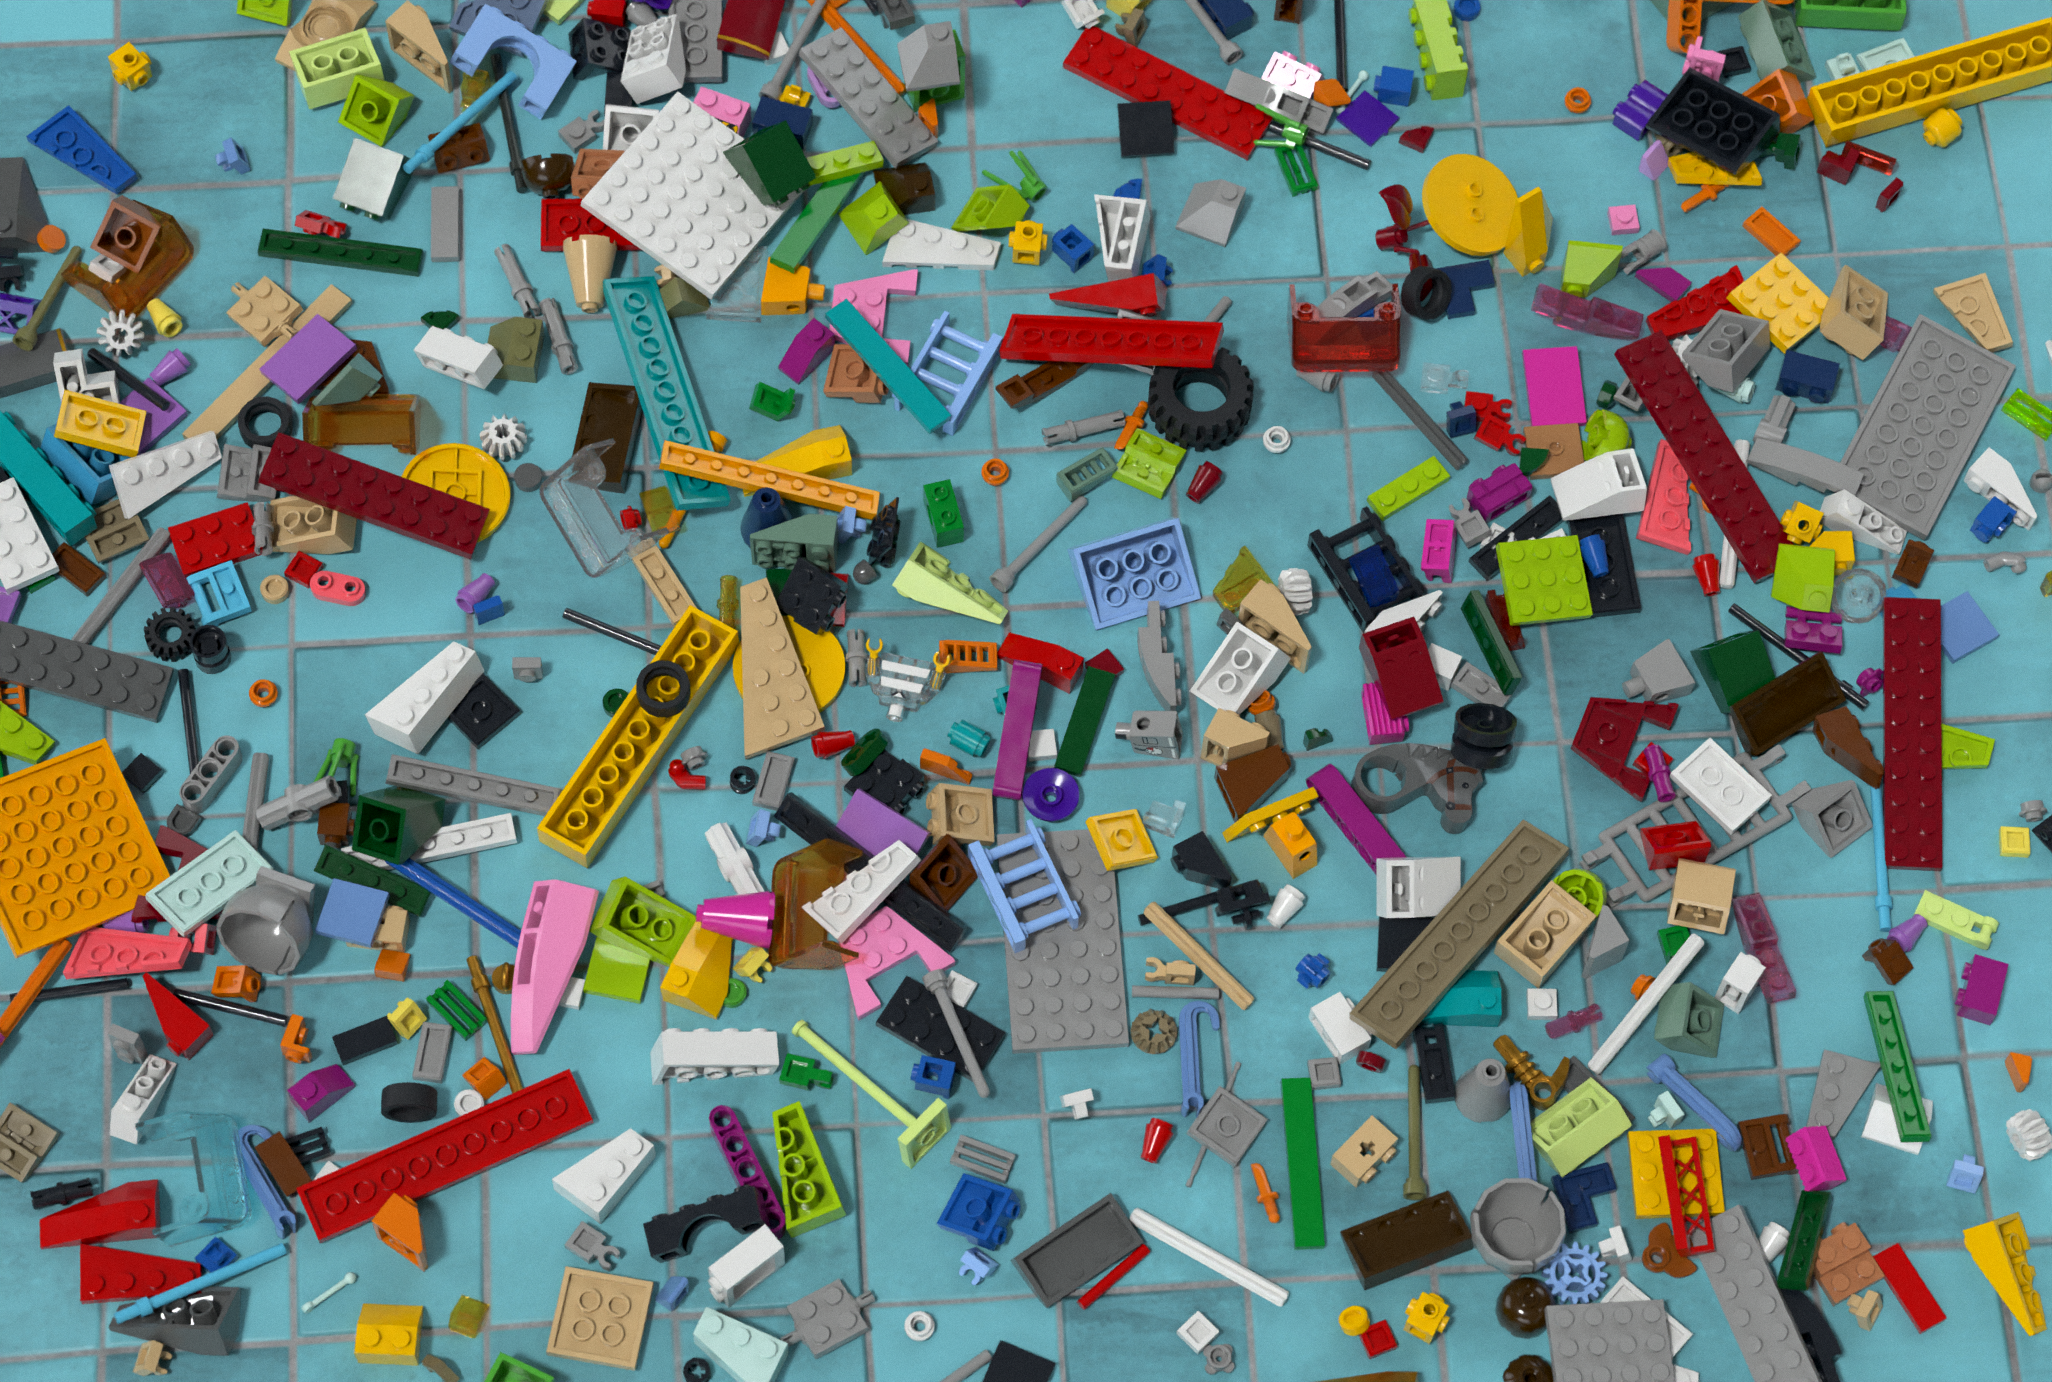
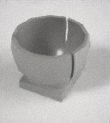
M261 866L256 874V886L237 892L227 902L216 925L221 945L236 961L257 972L273 975L279 973L281 975L294 970L302 961L313 935L311 925L314 914L315 884Z
M1505 1178L1486 1189L1479 1197L1470 1216L1473 1247L1479 1252L1486 1264L1500 1270L1511 1281L1520 1278L1523 1274L1533 1273L1555 1259L1566 1238L1564 1208L1552 1191L1544 1203L1549 1188L1530 1178Z

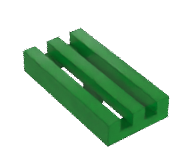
M1295 144L1294 149L1287 147L1275 148V157L1292 197L1297 196L1300 192L1305 194L1310 189L1316 191L1318 184L1302 146ZM1292 150H1295L1297 153L1299 161L1307 177L1308 183H1305L1302 178L1298 165L1293 156ZM1283 153H1285L1287 156V159L1297 180L1298 186H1296L1294 182V179L1292 177V174L1290 172V169L1287 165Z
M448 979L441 988L438 987L432 996L429 995L426 998L427 1003L465 1041L487 1023V1018ZM449 992L478 1022L474 1023L445 993ZM441 998L470 1029L466 1031L437 1000Z

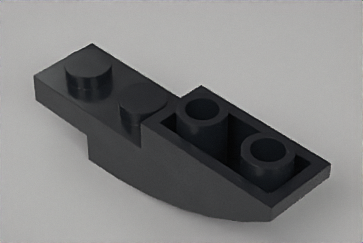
M1780 1289L1822 1382H1840L1834 1362L1838 1361L1842 1352L1828 1323L1814 1304L1800 1290Z

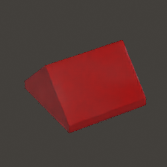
M1696 821L1640 828L1649 870L1677 867L1679 858L1705 863L1711 848V841Z

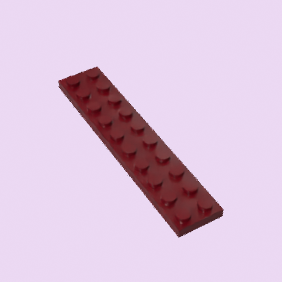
M1660 330L1617 349L1614 353L1616 359L1753 583L1755 584L1774 575L1779 543L1794 544L1787 539L1788 534L1783 532V526L1780 524V521L1663 331Z
M1884 597L1883 815L1887 869L1942 870L1941 599Z

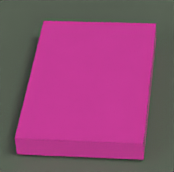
M1577 346L1523 350L1522 358L1531 426L1578 423V426H1585L1587 421Z

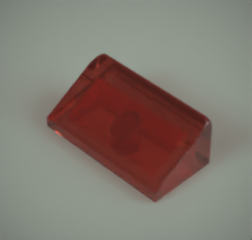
M1846 140L1841 156L1846 158L1850 149L1854 148L1861 152L1857 164L1891 176L1897 161L1896 158Z

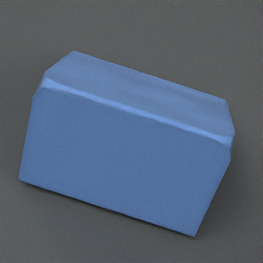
M672 1276L655 1297L656 1302L671 1312L672 1310L674 1311L689 1291L688 1279Z

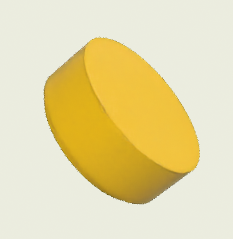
M1350 1306L1341 1312L1339 1324L1345 1334L1357 1336L1368 1329L1370 1318L1363 1307Z

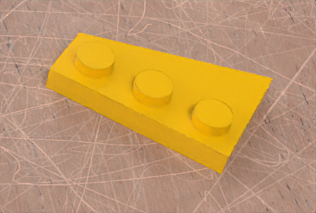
M1693 152L1668 157V167L1676 183L1761 186L1762 177L1754 161L1737 175H1734Z
M1311 787L1247 813L1222 832L1228 843L1249 832L1255 833L1265 828L1267 824L1275 823L1292 812L1298 815L1311 808L1310 803L1319 796L1315 788Z

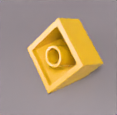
M363 1303L357 1323L354 1350L358 1363L418 1366L424 1307Z

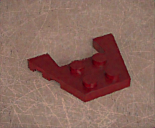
M1590 697L1571 750L1637 801L1642 802L1650 781L1649 776L1624 766L1625 760L1641 720L1669 730L1679 704L1669 702L1668 705L1654 704V701L1636 703L1627 702V699Z
M160 825L155 845L161 854L182 858L178 870L208 850L174 830ZM138 895L131 922L143 923L145 919H157V922H168L146 900V896ZM223 910L210 919H219Z

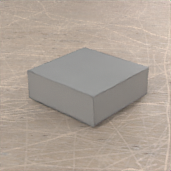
M1337 1057L1308 1060L1307 1066L1309 1078H1311L1312 1091L1340 1088L1341 1081Z

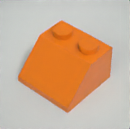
M1777 69L1742 93V95L1780 114L1781 133H1794L1814 120L1797 76L1790 72Z
M393 1193L372 1219L377 1238L425 1272L428 1268L424 1229L420 1219L421 1214L416 1209L418 1205L406 1195L401 1198Z

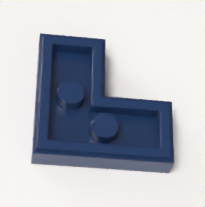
M1489 260L1436 268L1446 273L1451 281V300L1446 309L1448 319L1474 315L1475 308L1470 291L1494 288L1495 286Z
M1608 1162L1574 1170L1563 1177L1559 1174L1551 1177L1556 1197L1564 1208L1565 1224L1568 1233L1597 1227L1598 1221L1590 1199L1614 1193L1617 1190Z

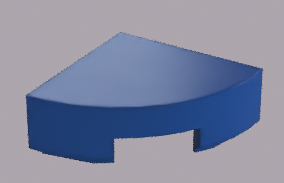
M1142 179L1129 180L1128 183L1117 188L1113 196L1140 199Z

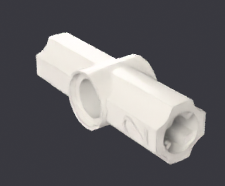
M727 822L711 826L705 832L706 840L717 857V864L724 879L731 883L736 894L764 892L753 871L754 868L749 855L744 847L740 848Z

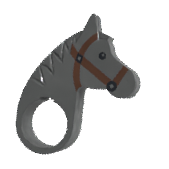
M1415 743L1391 744L1380 747L1360 759L1352 777L1351 788L1370 812L1378 814L1392 812L1421 796H1427L1432 805L1442 814L1440 819L1442 828L1447 833L1458 834L1463 832L1472 816L1471 797L1476 790H1480L1483 783L1482 773L1486 769L1464 765L1454 758L1451 750ZM1371 768H1383L1392 773L1395 772V776L1399 782L1401 781V790L1391 796L1376 795L1364 786L1361 774Z

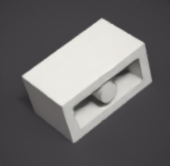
M1740 952L1724 976L1714 998L1739 1014L1757 987L1766 967L1761 965V962L1756 957Z
M1341 992L1313 1006L1309 1013V1020L1332 1055L1337 1057L1339 1065L1357 1056L1359 1051L1369 1049L1372 1033L1350 1020L1349 1013L1355 1006L1349 998L1345 999Z

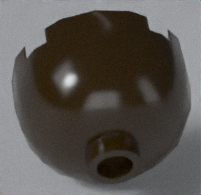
M551 153V158H542V155H535L521 161L523 182L533 193L543 195V199L558 198L559 193L566 191L572 184L571 176L575 164L571 155Z
M1521 1277L1513 1279L1502 1288L1496 1300L1495 1313L1499 1324L1510 1331L1511 1335L1517 1338L1530 1339L1540 1336L1547 1329L1544 1308L1556 1305L1552 1291L1545 1283L1536 1278Z

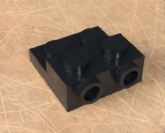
M799 557L776 603L780 610L794 618V622L816 635L828 632L835 621L833 615L837 607L840 608L847 598L846 590L849 584L808 559Z
M884 749L862 773L853 776L846 783L844 791L853 797L856 790L861 789L898 813L903 814L911 798L916 799L925 788L924 775L904 759L899 761Z

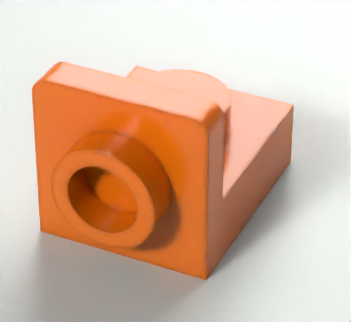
M246 965L217 966L211 994L217 998L242 997L249 1002H256L258 991L261 987V975Z
M295 1014L291 1015L280 1044L281 1051L285 1058L291 1062L302 1063V1061L310 1063L312 1059L310 1049L300 1046L306 1041L308 1028H306L304 1018Z

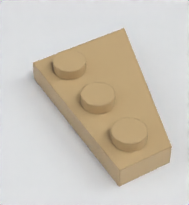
M1986 273L1934 288L1933 294L1979 346L1990 352L2012 347V338Z

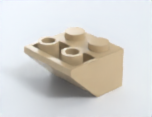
M1218 708L1203 736L1200 758L1219 766L1266 749L1270 732L1266 731L1265 727L1259 723H1250L1241 719L1234 711H1225Z
M1679 858L1667 907V924L1724 934L1731 906L1736 869Z

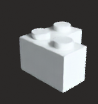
M82 349L54 353L53 365L61 401L64 390H69L119 404L120 393L115 370L87 375Z

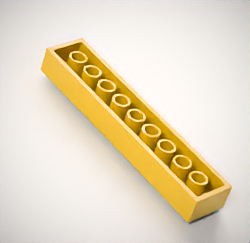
M2052 17L1812 86L1807 102L1814 117L1813 121L1825 146L1828 147L1927 118L1939 108L1946 110L1951 108L1954 110L2052 81Z
M689 605L650 662L653 663L659 660L671 661L679 664L686 671L691 688L690 700L686 708L679 714L668 718L650 715L640 706L635 684L537 827L539 842L588 869L736 651L739 644L737 630ZM670 676L653 678L647 685L649 698L656 702L671 701L680 693L679 682Z

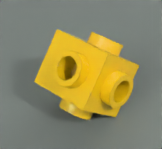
M130 42L108 56L113 77L120 85L125 84L131 91L138 86H143L152 77L150 69L151 60L145 52L141 51L139 53Z
M1031 220L1016 221L1015 231H1010L1008 247H1013L1012 263L1039 265L1041 250L1046 251L1048 236L1043 234L1042 223H1036Z
M1795 500L1791 510H1785L1780 524L1783 525V532L1788 533V540L1801 545L1802 541L1810 543L1812 539L1816 540L1821 532L1822 524H1820L1824 513ZM1803 520L1804 525L1799 529L1798 524Z
M1422 1292L1418 1300L1412 1298L1405 1311V1314L1409 1315L1403 1330L1430 1344L1437 1331L1443 1333L1450 1319L1446 1315L1449 1305L1445 1304V1300L1434 1293H1429L1428 1295Z

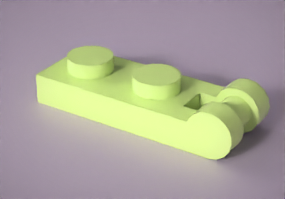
M1927 890L1924 891L1914 915L1919 914L1923 916L1929 926L1984 950L1989 948L1992 942L1991 934L1995 933L1999 926V922L1996 919L1977 914ZM1972 927L1980 928V933L1971 931Z

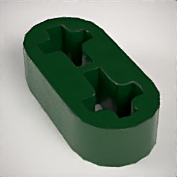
M880 729L870 730L843 757L841 761L842 767L850 776L859 775L886 748L888 739Z

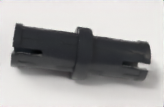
M90 1177L66 1184L58 1182L54 1187L30 1191L34 1210L59 1203L63 1206L67 1205L68 1201L94 1196Z

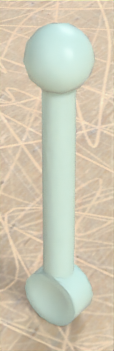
M1367 71L1359 72V78L1347 92L1349 97L1353 95L1362 81L1368 79ZM1345 105L1334 106V109L1337 113H1341L1345 110Z
M348 1272L342 1281L312 1302L304 1304L301 1309L305 1314L311 1312L316 1305L343 1286L354 1283L356 1275L353 1272Z

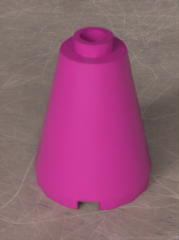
M764 891L704 899L703 905L697 904L696 922H701V928L757 947L769 949L773 930L771 928L772 920H774L775 893Z

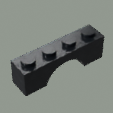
M743 1185L735 1188L734 1192L728 1195H713L706 1199L707 1202L698 1205L687 1204L680 1207L678 1212L672 1214L662 1213L651 1218L652 1221L643 1223L650 1256L659 1263H663L687 1255L694 1234L702 1226L714 1221L728 1222L733 1229L742 1235L757 1231L763 1225L769 1227L770 1222L762 1192L754 1186Z

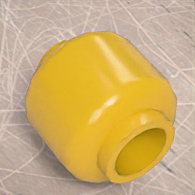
M1939 108L1924 120L1922 124L1924 133L1922 136L1930 146L1936 144L1939 147L1945 148L1962 133L1961 125L1963 122L1951 108L1947 110Z

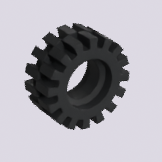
M165 607L161 608L162 614L158 615L155 611L152 613L153 620L148 618L146 621L147 626H144V637L148 648L157 659L161 656L162 661L167 662L168 657H170L171 662H177L176 656H180L181 660L186 658L185 652L188 654L192 653L189 642L193 631L196 630L194 621L188 613L185 615L183 609H179L176 612L175 607H170V612H166ZM175 626L182 631L180 638L174 642H164L160 638L161 632L168 627Z

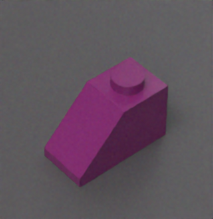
M813 318L795 336L778 369L799 385L832 353L835 344V334L817 319Z
M334 1064L308 1073L290 1087L287 1092L293 1105L310 1123L356 1086L340 1066Z

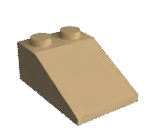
M407 0L385 21L390 48L450 94L453 88L449 64L428 15L421 6H414Z
M1845 265L1841 269L1821 316L1820 332L1828 340L1842 346L1849 354L1864 360L1884 339L1888 293Z
M297 496L271 500V522L274 524L272 552L297 553L301 551L310 554H334L353 550L357 518Z
M1260 579L1240 603L1238 619L1246 628L1291 658L1288 663L1305 674L1308 669L1312 646L1278 587L1272 583L1267 584Z
M1551 880L1500 937L1494 954L1539 989L1596 919V915Z

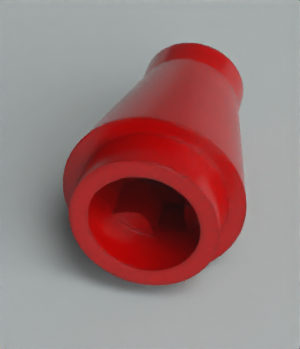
M1703 554L1695 557L1692 568L1702 587L1704 596L1708 597L1719 594V560L1716 559L1715 554Z
M851 730L817 732V735L811 737L812 750L816 758H829L855 745L853 732Z
M1151 1118L1150 1123H1147L1145 1128L1141 1159L1157 1164L1158 1158L1173 1136L1171 1132L1173 1129L1172 1124L1157 1118Z

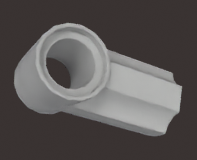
M1785 395L1773 396L1764 419H1761L1752 441L1755 442L1757 438L1782 443L1787 431L1786 426L1796 405L1791 398Z

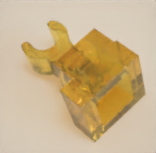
M477 69L472 77L463 72V81L460 87L462 94L460 107L463 108L461 113L490 89L488 71Z

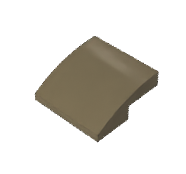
M119 499L94 509L97 514L94 516L98 528L85 536L98 564L150 540L137 514L130 519L124 518Z
M9 1102L0 1117V1169L21 1183H24L48 1154L61 1133L16 1104Z

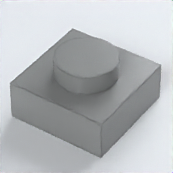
M512 657L514 679H519L523 682L543 679L541 657Z

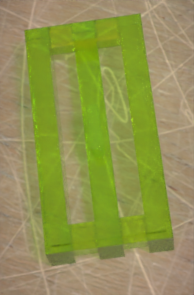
M2017 388L2004 404L2001 411L2044 441H2047L2052 434V424L2038 416V413L2052 422V410ZM2016 399L2020 400L2030 408H2026L2025 406L2017 402Z

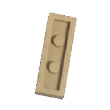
M657 545L632 558L634 566L673 627L679 622L689 605L697 608Z

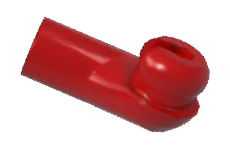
M680 759L670 762L669 776L679 788L706 789V776L690 775Z

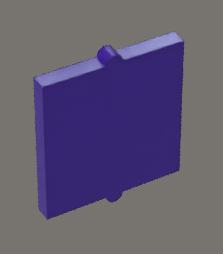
M1366 90L1353 102L1351 101L1345 110L1336 117V121L1370 147L1382 136H1387L1388 130L1400 119L1398 115Z

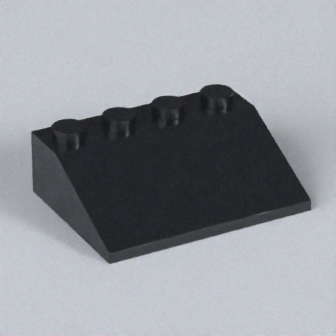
M1689 67L1645 124V128L1737 175L1766 151L1780 132V114Z

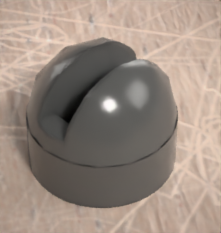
M864 559L853 570V577L859 584H867L877 577L874 569Z

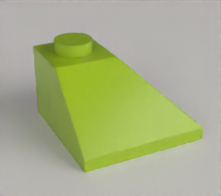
M357 74L354 77L338 123L383 147L405 121L415 95L394 83Z
M878 182L838 213L866 256L909 224L882 182Z
M1011 184L977 187L951 229L953 231H969L1016 226V221L1022 222L1024 220V214L1030 205Z
M1569 240L1561 270L1560 295H1566L1570 298H1587L1612 280L1617 272L1623 246Z
M1779 543L1771 597L1801 610L1829 613L1834 587L1835 549Z

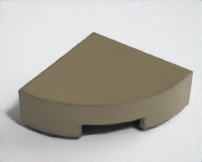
M427 1354L421 1361L422 1365L431 1373L434 1371L443 1380L442 1382H458L460 1379L439 1358Z

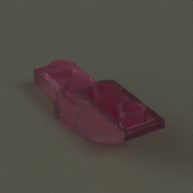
M1542 283L1536 287L1531 311L1553 318L1552 324L1594 336L1637 340L1644 316L1642 313L1597 297H1593L1589 301Z
M1760 892L1732 898L1734 915L1745 954L1756 957L1761 962V965L1766 967L1757 987L1761 986L1767 1004L1795 998L1796 989L1778 948V936Z

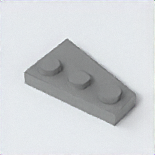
M1824 1049L1806 1127L1826 1125L1830 1138L1833 1140L1881 1065Z

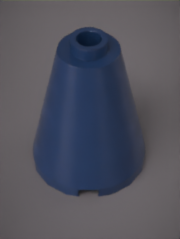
M768 487L757 490L742 518L740 525L741 536L744 543L750 549V534L794 519L776 490Z

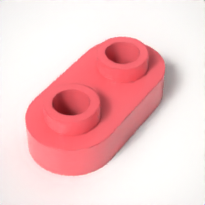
M319 571L310 580L313 596L322 601L346 606H357L366 597L363 581L354 576L330 571ZM321 581H328V584L325 586L319 585ZM350 586L355 587L354 591H346Z

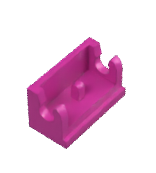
M1426 519L1421 571L1425 572L1426 579L1429 581L1433 580L1434 575L1442 577L1444 583H1452L1457 542V530L1454 520Z

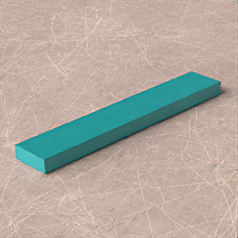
M847 298L825 313L827 321L929 434L951 420V414Z

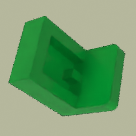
M759 382L755 385L749 409L779 421L784 416L790 415L796 402L793 399L795 389L789 388L782 392Z
M1674 926L1658 930L1657 936L1666 965L1690 937L1687 927Z

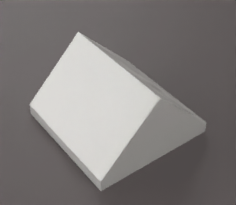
M606 104L603 150H627L657 116L660 110Z
M1876 1083L1861 1137L1918 1155L1923 1142H1900L1887 1088ZM1922 1098L1928 1124H1930L1933 1101Z

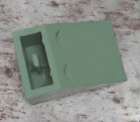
M809 513L750 534L752 565H758L762 568L784 567L793 570L798 558L804 557L826 571L835 572L839 548L837 516Z

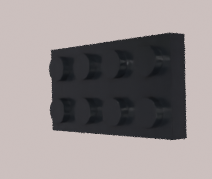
M906 975L877 1019L876 1026L929 1057L956 1062V1073L973 1082L936 995L928 991L924 985ZM951 1001L981 1072H983L1005 1038L1006 1033Z

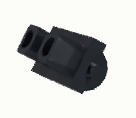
M1258 879L1242 884L1245 895L1244 899L1236 900L1232 886L1218 889L1216 891L1218 906L1215 908L1216 916L1239 911L1240 914L1231 916L1232 924L1243 923L1245 930L1252 929V920L1261 918L1259 909L1249 912V908L1264 905L1270 901L1268 892L1263 893Z

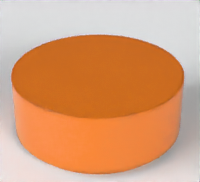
M46 225L37 234L39 246L48 253H57L66 243L64 233L54 225Z

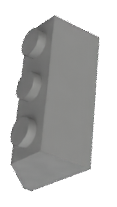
M1719 309L1682 353V358L1708 386L1734 392L1770 348L1769 321Z

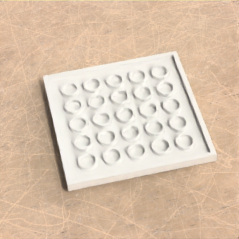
M677 92L583 198L581 206L712 300L803 192L796 194L793 191L787 195L789 200L775 207L773 203L763 206L723 154L725 150L743 141L744 138Z

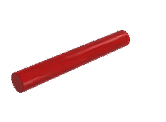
M1144 1244L1139 1246L1078 1299V1305L1083 1310L1089 1307L1150 1253L1148 1247Z

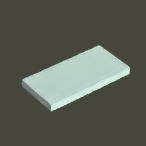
M235 830L146 893V900L185 937L223 910L227 902L237 892L256 886V874L261 866L272 870L273 867Z

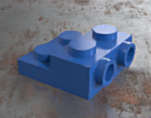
M963 1173L937 1221V1225L940 1229L965 1237L969 1243L994 1251L997 1244L1002 1245L1006 1240V1227L1010 1219L1014 1220L1018 1217L1021 1209L1020 1199L1012 1189Z

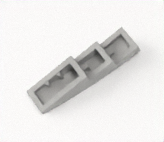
M1761 438L1755 440L1746 460L1747 463L1795 486L1799 481L1823 493L1826 489L1835 493L1845 489L1855 496L1865 474L1818 454Z

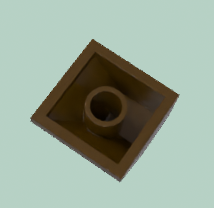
M926 162L903 165L896 169L891 167L873 170L875 185L878 182H882L903 215L935 211V191L931 172Z

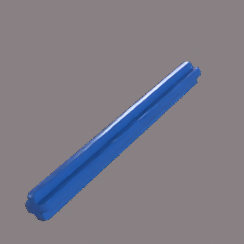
M410 858L401 865L385 861L403 875L518 949L521 930Z

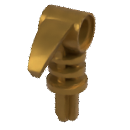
M1507 1035L1498 1037L1494 1041L1493 1046L1507 1062L1505 1071L1508 1074L1516 1073L1514 1075L1515 1081H1522L1521 1084L1528 1088L1531 1104L1538 1110H1547L1554 1105L1568 1078L1569 1058L1564 1056L1554 1074L1547 1077L1540 1069L1534 1070L1536 1067L1535 1062H1528L1531 1057L1528 1051L1520 1052ZM1539 1089H1547L1551 1095L1548 1098L1540 1099L1535 1093Z

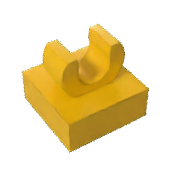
M793 84L791 86L786 85L779 101L807 108L811 100V93L803 91L802 87Z

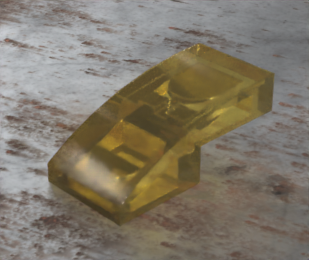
M666 486L639 493L653 538L680 531V525Z

